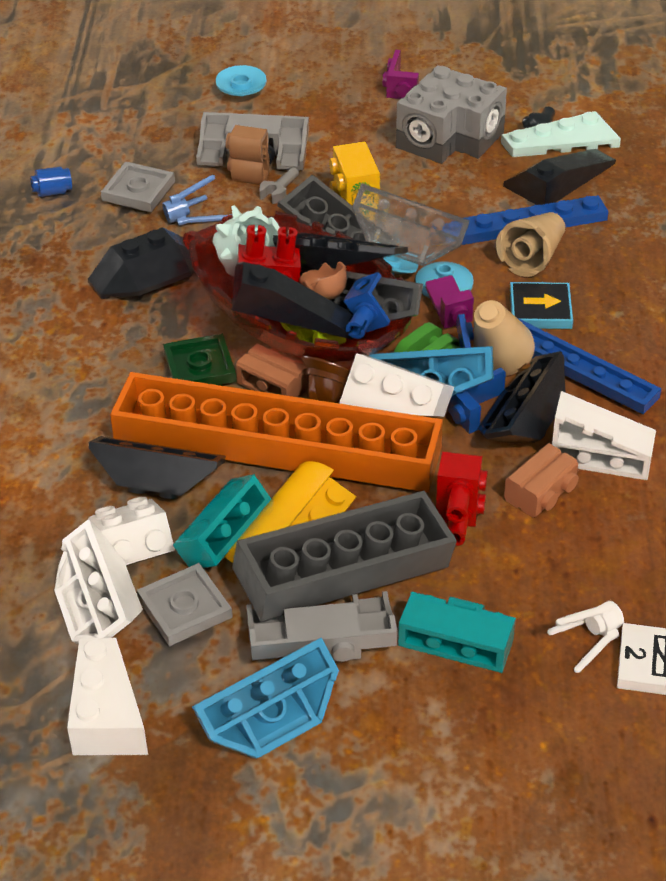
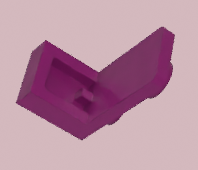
M395 49L393 58L388 59L387 72L384 71L382 85L387 87L386 98L403 99L414 86L419 84V73L400 71L401 50Z
M452 275L425 283V288L444 329L456 326L458 314H465L466 322L473 321L474 297L470 289L460 292Z

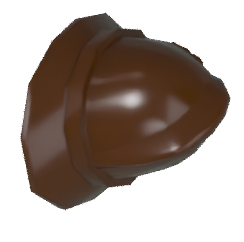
M301 356L306 366L305 374L308 376L309 399L339 403L350 370L320 358Z

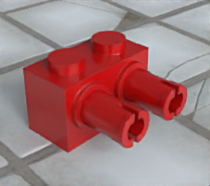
M249 225L246 229V245L239 244L237 263L247 262L275 269L299 283L301 264L300 249L295 248L297 230L289 227L288 236H286V227H280L277 231V247L264 246L267 232L264 226L258 225L257 234H255V225Z
M442 451L437 475L436 509L456 538L455 546H460L465 542L467 526L476 527L477 515L484 514L486 494H480V491H486L488 471L482 470L483 456Z

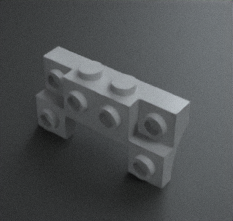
M203 112L199 146L196 155L197 165H207L210 167L224 166L226 154H230L229 149H226L227 134L232 132L235 125L267 129L269 145L273 147L275 156H277V169L289 170L291 167H294L297 170H304L306 144L309 134V117Z
M387 591L382 592V597L358 599V594H353L352 602L288 608L284 609V615L264 621L259 619L255 609L252 610V604L246 605L252 660L286 657L321 637L333 660L341 662L361 659V649L397 646V626L395 615L390 607Z

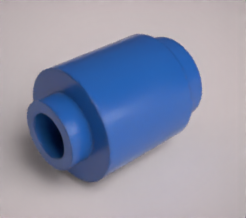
M60 166L35 170V176H30L32 191L37 192L39 197L66 194V191L72 190V178L69 168L62 169Z

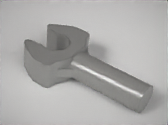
M291 167L276 182L264 180L260 184V199L262 200L271 194L272 204L281 201L287 196L285 187L298 177L299 171Z

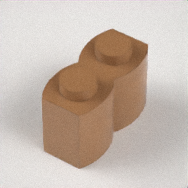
M235 125L232 132L227 134L226 149H229L230 152L227 170L231 172L233 181L260 185L267 179L270 168L267 129Z

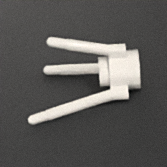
M607 601L597 607L556 620L557 626L548 629L547 633L554 635L586 623L591 633L604 636L575 666L574 671L576 673L581 672L610 641L619 637L617 628L623 625L624 617L619 606L613 601Z

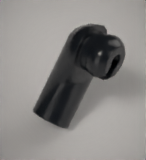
M548 106L543 109L542 113H530L529 116L523 118V127L529 128L538 124L552 122L555 110Z

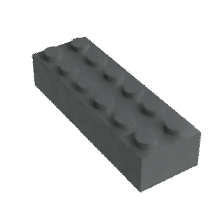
M421 491L237 540L232 568L259 619L264 621L284 615V609L316 606L449 567L457 540L426 492Z

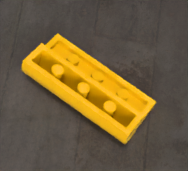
M304 462L296 468L238 540L346 512L357 496L330 478L334 471L332 468L318 462ZM237 541L229 549V552L224 556L232 563L234 560Z

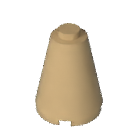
M548 212L508 223L497 236L496 250L498 257L502 262L505 261L510 266L509 270L516 275L523 277L536 275L546 268L565 232L563 219L556 213Z
M485 301L476 308L474 313L473 347L492 346L493 370L503 368L506 376L517 373L518 369L525 363L527 365L533 357L535 342L532 333L528 327L498 301Z

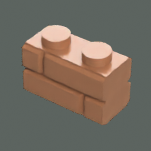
M256 343L248 351V354L245 353L237 361V383L248 389L293 397H300L308 390V376L305 374V364L300 360H292L281 355L274 348L268 349Z
M550 443L546 444L506 478L504 492L506 502L516 508L520 507L521 511L532 518L539 515L544 509L547 511L551 510L563 492L569 493L577 485L579 479L577 475V459L565 452L562 453L560 449Z

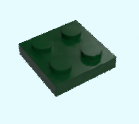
M223 333L163 344L164 355L171 378L214 385L237 382L236 371Z

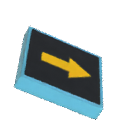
M510 282L511 313L515 317L539 329H572L573 314L569 283Z

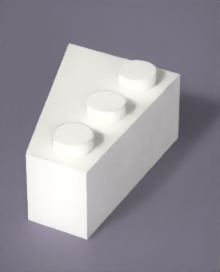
M356 353L339 404L424 417H444L454 387L371 356Z
M561 391L555 415L552 445L560 449L562 453L565 452L576 458L578 469L648 480L656 430Z
M79 638L67 726L73 755H148L143 722L116 638Z

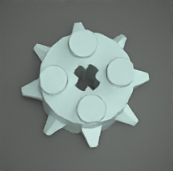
M233 205L231 206L233 218L227 220L224 224L216 225L218 232L214 234L212 242L226 272L234 276L237 264L239 244L246 245V229L249 225H255V234H257L258 225L264 226L267 230L264 246L275 247L273 235H278L277 231L280 227L274 218H267L263 215L262 209L259 206H256L252 211L242 214Z

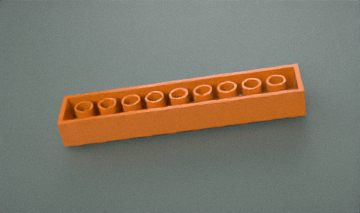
M130 372L110 414L114 439L225 455V460L290 471H295L304 462L313 461L332 468L334 471L330 477L428 493L430 492L442 448L443 419Z

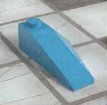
M492 346L369 354L373 358L453 386L452 396L494 379Z

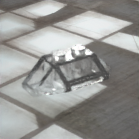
M361 183L352 206L353 213L366 241L408 247V253L396 255L395 257L421 266H425L461 247L470 220Z

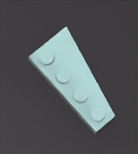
M596 111L501 134V144L512 157L544 155L550 149L565 153L571 152L572 147L586 146V150L598 149V145L609 144L610 148H619L621 138Z

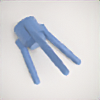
M210 175L179 194L169 196L170 200L162 203L163 211L169 224L177 222L178 226L187 223L215 222L233 218L232 214L186 217V215L190 214L189 207L207 200V196L203 195L188 201L184 197L213 181L215 175Z

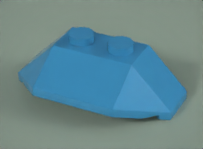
M321 637L192 706L209 741L257 759L322 723L339 669Z

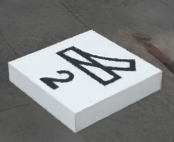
M623 623L617 679L618 689L666 695V628Z

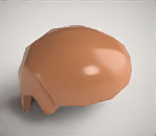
M339 261L336 269H333L327 263H323L319 270H310L303 273L299 283L329 300L339 297L346 287V266L343 262Z

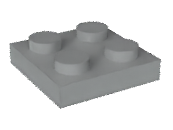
M125 162L102 189V201L152 212L175 183L174 172Z
M200 563L137 590V596L141 605L169 646L233 618L231 606Z

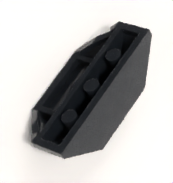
M162 227L111 246L88 278V283L101 299H108L110 296H140L192 276L199 264L203 262L204 255L190 240Z
M561 351L535 356L529 363L530 367L520 372L502 391L478 427V430L486 439L517 444L524 442L535 443L545 436L547 429L555 419L561 391L566 393L564 355Z
M99 436L89 441L90 451L117 486L128 487L129 492L144 494L148 491L159 492L160 497L168 499L179 498V496L190 490L225 463L226 459L225 455Z

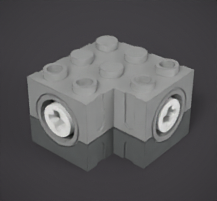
M437 65L403 99L401 98L397 102L396 148L441 164L454 151L466 153L479 159L504 133L507 88L500 85L497 86L496 83L473 78L470 74L451 71L448 67Z

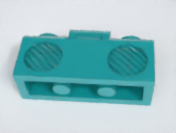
M255 474L230 479L175 541L173 547L188 567L200 563L203 568L217 566L233 544L269 503L271 497Z
M411 592L399 621L398 646L503 673L514 640L516 618L499 612L487 611L483 604L451 596L446 604L444 599Z

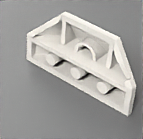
M88 519L62 541L61 550L64 552L58 565L54 589L71 640L76 644H79V638H112L131 623L143 610L124 560L94 522Z

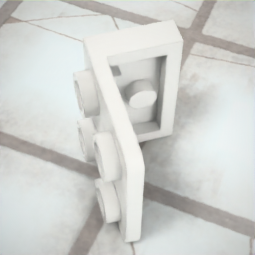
M147 497L133 498L127 502L128 505L116 509L114 506L102 507L95 511V515L88 518L94 522L122 557L125 565L175 551L166 512L152 499H147Z

